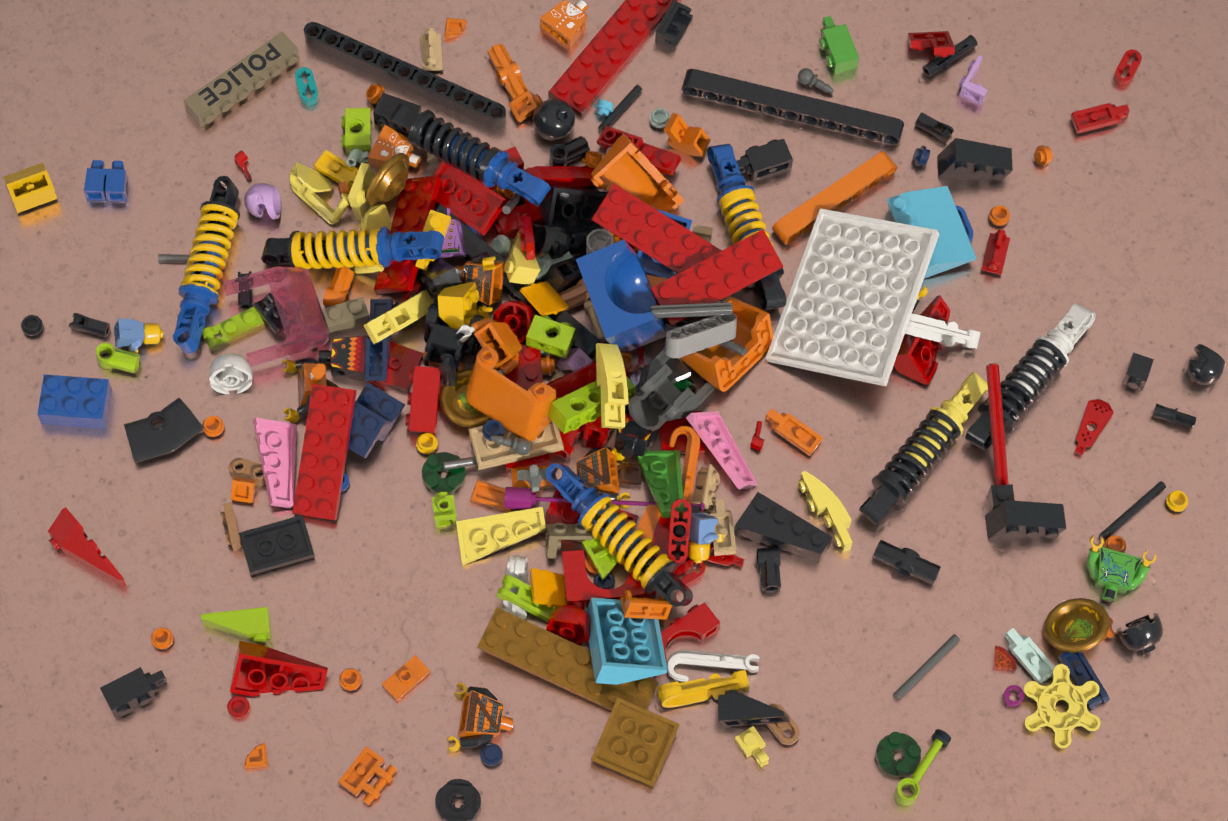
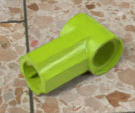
M101 343L96 348V359L101 368H115L134 374L137 371L140 360L139 354L114 348L110 343ZM103 354L111 355L108 358L101 357Z

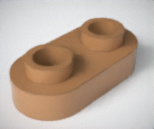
M235 458L230 462L229 473L232 478L256 480V488L266 487L264 474L262 477H256L257 473H263L261 464L245 458ZM238 465L243 466L241 470L236 469Z
M770 704V706L784 711L789 716L781 705ZM790 716V722L766 724L779 742L784 745L794 744L800 734L799 727ZM788 731L792 736L785 737L784 732Z

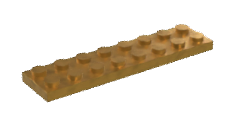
M496 607L477 646L478 649L610 711H612L617 697L647 709L658 685V682L650 678L618 685L595 683L590 650Z

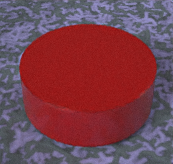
M234 696L229 700L227 710L232 718L243 719L250 713V704L245 697Z

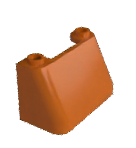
M624 133L615 141L591 173L593 176L591 181L598 189L603 187L609 192L613 184L654 209L667 213H672L685 201L672 184Z
M730 296L724 302L732 303V313L737 316L736 337L730 341L747 348V353L742 356L721 345H715L680 358L714 388L722 392L727 391L768 352L773 339L769 313Z
M485 344L477 354L466 390L467 402L492 420L499 421L504 428L519 438H525L528 441L535 440L552 421L548 415L551 402L556 400V390L545 383H536L526 391L494 369L498 364V354L494 349Z

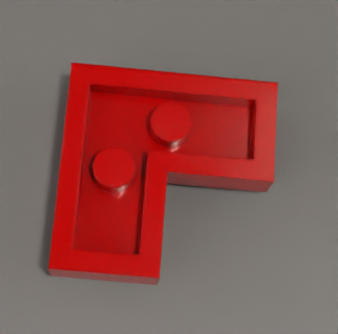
M949 31L908 33L910 48L923 50L931 47L933 54L939 57L955 54V46Z

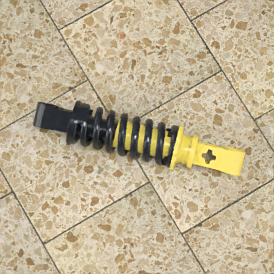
M973 371L963 381L961 387L950 400H944L940 408L931 407L926 415V419L920 422L919 428H916L912 432V436L906 439L905 444L901 445L898 453H895L891 461L887 462L885 469L873 477L872 484L876 490L859 508V511L873 524L879 523L893 504L904 506L908 500L907 495H911L914 492L913 486L921 484V478H925L928 475V470L934 468V461H939L942 458L941 453L948 451V444H953L955 439L963 434L961 424L967 421V413L988 390L987 382Z

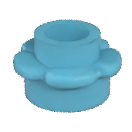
M598 99L597 105L595 104L594 108L597 109L596 113L608 116V114L613 112L614 104Z

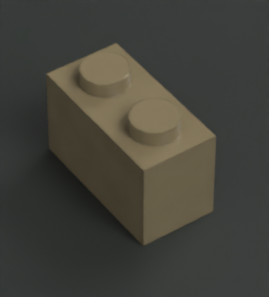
M363 297L322 309L324 323L331 338L364 328L363 325L368 323V318H370Z

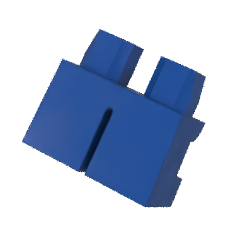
M93 160L91 168H87L84 186L86 199L106 201L107 197L108 201H127L126 185L128 178L123 161H113L112 169H104V161Z

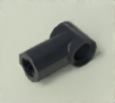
M579 136L565 144L553 145L550 149L549 165L566 166L567 163L586 155L590 148L585 137Z
M779 547L757 548V566L760 568L762 591L775 592L781 590L779 569L781 557Z

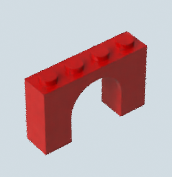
M516 146L505 150L509 154V161L517 163L518 168L524 170V162ZM497 184L491 187L490 189L495 191V187L497 186ZM528 202L514 207L509 214H504L501 211L494 221L496 234L505 235L509 240L514 239L519 231L517 213L530 212L532 223L544 225L540 206Z
M584 550L562 552L561 560L567 605L574 604L585 609V607H588L591 597L620 600L621 595H625V589L631 591L632 598L648 597L655 599L656 592L647 594L641 586V581L633 578V572H629L626 582L617 588L602 589L597 587L587 576Z

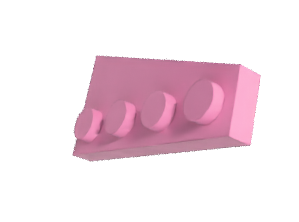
M718 411L691 413L686 417L739 490L752 489L758 484Z
M255 418L253 424L269 504L292 508L294 505L297 424Z

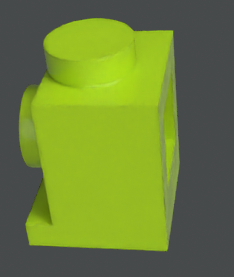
M448 492L437 493L436 497H432L435 528L456 525L457 516L454 495H449Z

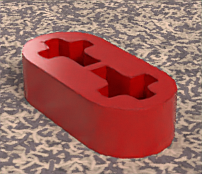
M1131 49L1124 53L1114 73L1113 78L1116 84L1120 86L1130 84L1142 60L1140 52ZM1131 57L1135 58L1132 64L1129 65V59H1131ZM1124 70L1127 71V75L1124 78L1120 77Z
M690 559L678 566L674 574L678 578L684 575L681 581L688 587L704 576L705 564L703 561L702 563H695L693 559ZM693 565L696 568L700 567L699 573H696L695 571L691 573L689 572L691 571Z

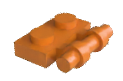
M366 746L338 783L356 797L362 790L365 791L367 794L362 801L369 806L374 799L377 800L381 795L379 792L386 783L389 784L392 781V776L397 769L389 765L386 770H383L381 765L384 763V758ZM376 774L379 779L372 787L368 782Z

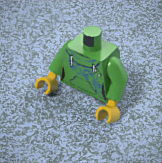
M1092 535L1089 539L1092 548L1089 549L1087 568L1091 578L1095 580V587L1104 590L1102 599L1113 603L1117 594L1125 595L1127 590H1134L1145 580L1150 570L1149 564L1155 562L1157 555L1155 553L1154 558L1149 560L1146 558L1148 552L1146 550L1143 554L1144 561L1141 562L1142 558L1102 547L1104 544L1102 536L1100 537V542L1094 544V535Z

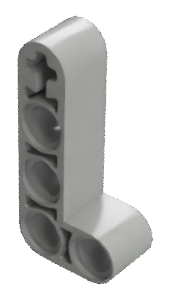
M734 313L731 315L704 316L702 320L668 331L665 343L666 356L681 358L735 339L737 316Z

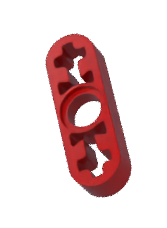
M683 498L673 501L670 511L667 555L670 560L676 563L684 562L688 556L692 509L690 503ZM680 503L687 507V511H683L682 518H687V522L681 520L674 521V517L679 519V512L675 510V507H678ZM676 525H683L686 532L682 537H676L673 534V529ZM672 539L676 541L685 540V544L680 543V550L684 553L679 555V559H675V555L671 554L672 551L676 550V543H672Z

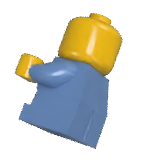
M118 319L114 326L115 347L129 346V352L138 354V348L142 343L158 344L160 338H163V330H161L157 323L143 324V322L133 319Z
M691 513L689 540L691 541L688 546V557L693 559L695 563H702V561L709 558L712 541L723 542L724 534L714 531L715 525H718V518L708 513Z

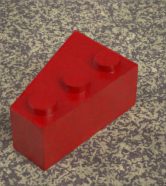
M415 366L414 371H410L409 384H413L412 392H408L407 405H411L410 414H406L405 427H409V432L436 434L442 378L439 368Z

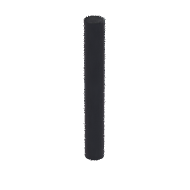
M635 85L613 112L606 117L598 126L600 132L604 130L605 126H610L642 91L641 86Z

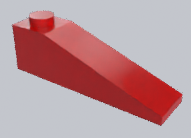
M535 166L524 169L525 172L552 185L582 188L594 184L591 181L593 178L591 173L595 168L587 166ZM522 197L525 203L529 202L526 198Z
M941 295L935 297L920 315L945 321L947 324L951 310ZM904 334L894 367L897 372L924 385H929L937 370L938 363L936 362L937 353L941 352L942 345L940 342Z
M66 507L63 508L48 530L51 538L48 541L56 551L60 549L66 556L120 587H125L126 583L122 575L105 555H100L101 551L94 540H87L88 536L84 532L82 525Z
M239 641L230 693L260 696V693L273 692V694H281V691L294 690L295 692L320 690L324 687L328 668L264 645Z

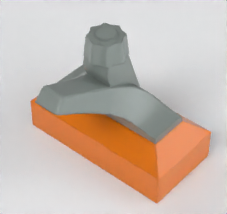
M533 464L530 467L511 468L512 487L531 488L532 492L539 491L540 489L556 488L546 477V470L550 465L537 466Z

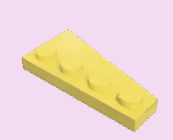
M543 507L456 521L462 565L469 564L545 531L546 522Z

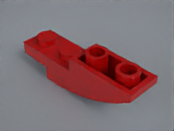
M605 126L597 140V144L607 150L624 133L659 172L670 176L674 174L681 162L680 155L646 144L641 137L609 126Z

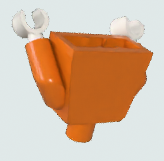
M485 318L471 324V327L463 325L456 332V334H465L460 339L461 342L467 341L471 334L474 333L482 348L486 344L494 349L499 357L495 368H498L497 372L503 376H506L518 366V352L522 349V346L507 323Z

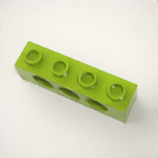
M626 376L629 402L634 396L636 386ZM597 381L551 402L548 417L563 434L571 430H577L587 422L595 421L601 416V387H597Z

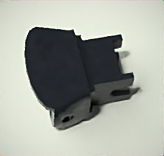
M430 304L427 307L424 341L427 343L424 366L428 367L430 361L441 364L440 357L446 353L453 356L458 374L464 355H474L481 345L474 333L471 334L467 341L461 342L460 339L465 334H456L458 330L451 328L438 317V304ZM474 314L471 324L485 318Z

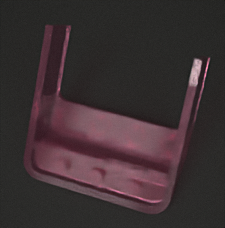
M277 266L223 282L226 296L269 284L286 340L277 345L246 353L247 361L251 367L320 347L328 342L329 330L310 273L306 269Z

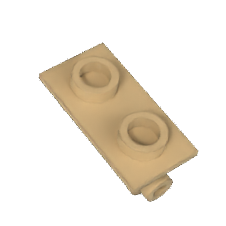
M427 28L426 32L420 35L422 69L426 71L443 70L441 33L437 34L433 28Z
M709 464V468L701 467L698 470L695 486L702 487V490L694 489L691 503L701 504L703 502L708 513H711L712 505L715 504L716 485L720 481L719 473L712 464Z

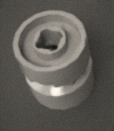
M596 229L589 233L586 243V255L614 244L612 234L604 229Z

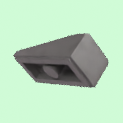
M670 358L665 363L673 371L667 377L673 384L691 375L690 371L678 358Z

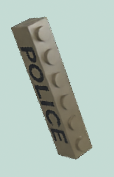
M282 31L183 100L186 111L200 127L211 123L216 116L222 112H227L233 104L244 100L250 92L261 88L267 80L278 76L284 68L295 64L299 59L298 48Z

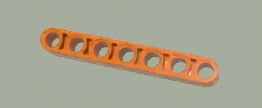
M884 151L878 153L779 219L772 226V230L785 245L792 243L814 227L820 208L838 212L893 175L898 168L897 165Z

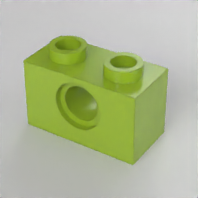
M345 108V116H341L342 129H345V135H341V145L346 148V155H349L356 148L361 149L363 152H370V108ZM360 130L358 133H353L352 131Z
M535 315L526 336V345L567 359L576 337V328L566 322L559 323L553 321L545 315L543 317ZM551 332L557 334L555 337L547 336Z

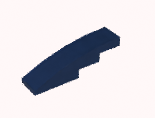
M370 299V318H368V322L393 308V300ZM369 335L366 338L365 381H387L391 335L373 344Z

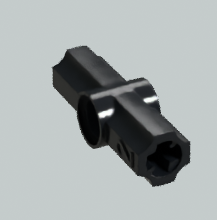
M880 540L872 557L892 566L897 573L903 576L910 577L912 575L932 585L941 566L921 558L912 549H901L883 540Z

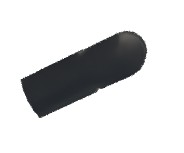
M923 112L920 113L915 122L916 126L929 132L942 142H947L949 134L954 132L951 126L939 122Z
M252 271L245 274L238 272V308L241 310L252 308ZM241 282H249V285H241Z
M73 313V322L69 323L71 329L107 337L110 323L79 313Z
M442 354L439 370L443 384L449 387L457 385L458 375L454 358L450 354Z

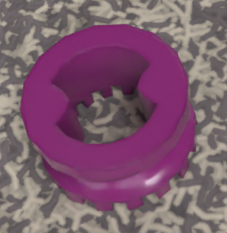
M1017 685L1007 687L1003 694L1004 703L1010 707H1018L1024 699V692ZM1010 691H1011V692L1013 691V692L1018 693L1017 698H1018L1019 700H1017V701H1012V700H1010V699H1009V697H1010V693H1009V692H1010Z

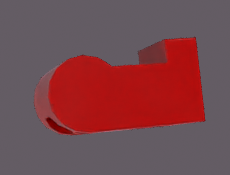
M585 424L581 425L577 430H571L565 434L560 431L564 450L554 453L571 461L575 455V447L573 446L577 440L583 437Z

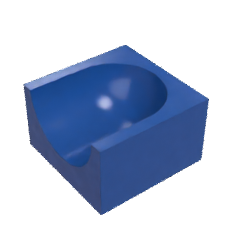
M625 240L576 259L605 339L610 344L618 345L620 353H627L666 337L668 330L663 318H657L652 311L649 312L650 306L658 304L650 290L651 286L641 259Z

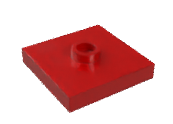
M391 342L387 381L376 382L408 393L411 386L409 384L410 371H414L415 366H420L423 353Z
M686 417L666 421L660 427L661 451L679 450L680 454L686 453L687 436L684 434L677 437L674 447L669 446L670 437L677 428L681 426L693 428ZM700 438L699 454H705V443Z

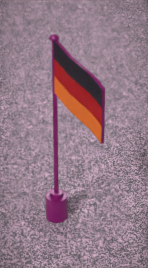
M505 488V509H531L532 505L536 506V501L570 503L565 498L536 497V492H532L531 488ZM612 500L613 505L647 506L637 529L644 531L642 539L646 537L652 539L651 545L647 548L648 550L654 545L660 547L656 558L663 553L667 554L670 518L661 517L655 502ZM703 502L701 504H690L691 513H699V510L702 511L705 508ZM674 518V521L681 520L687 522V518ZM676 525L673 529V534L676 537H682L686 532L683 525ZM672 539V543H676V550L672 551L671 554L675 555V559H679V555L684 553L680 550V543L685 544V540L676 541Z

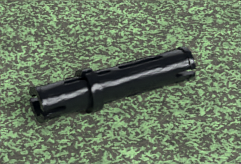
M969 35L966 39L954 45L955 54L948 55L947 57L936 55L934 60L922 67L923 72L927 77H931L939 70L946 69L951 62L978 45L977 40L974 36Z

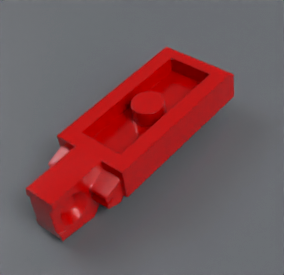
M1107 103L1072 112L1070 117L1077 134L1119 123L1121 119L1128 117L1130 110L1127 104L1116 107L1115 104Z
M530 212L517 213L521 251L526 252L527 260H534L535 244Z

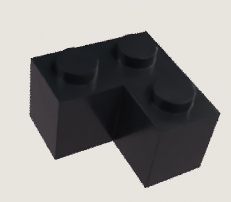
M440 257L429 263L427 271L418 269L421 275L419 281L424 288H428L432 294L434 293L436 300H434L435 304H438V295L444 288L462 284L455 267Z

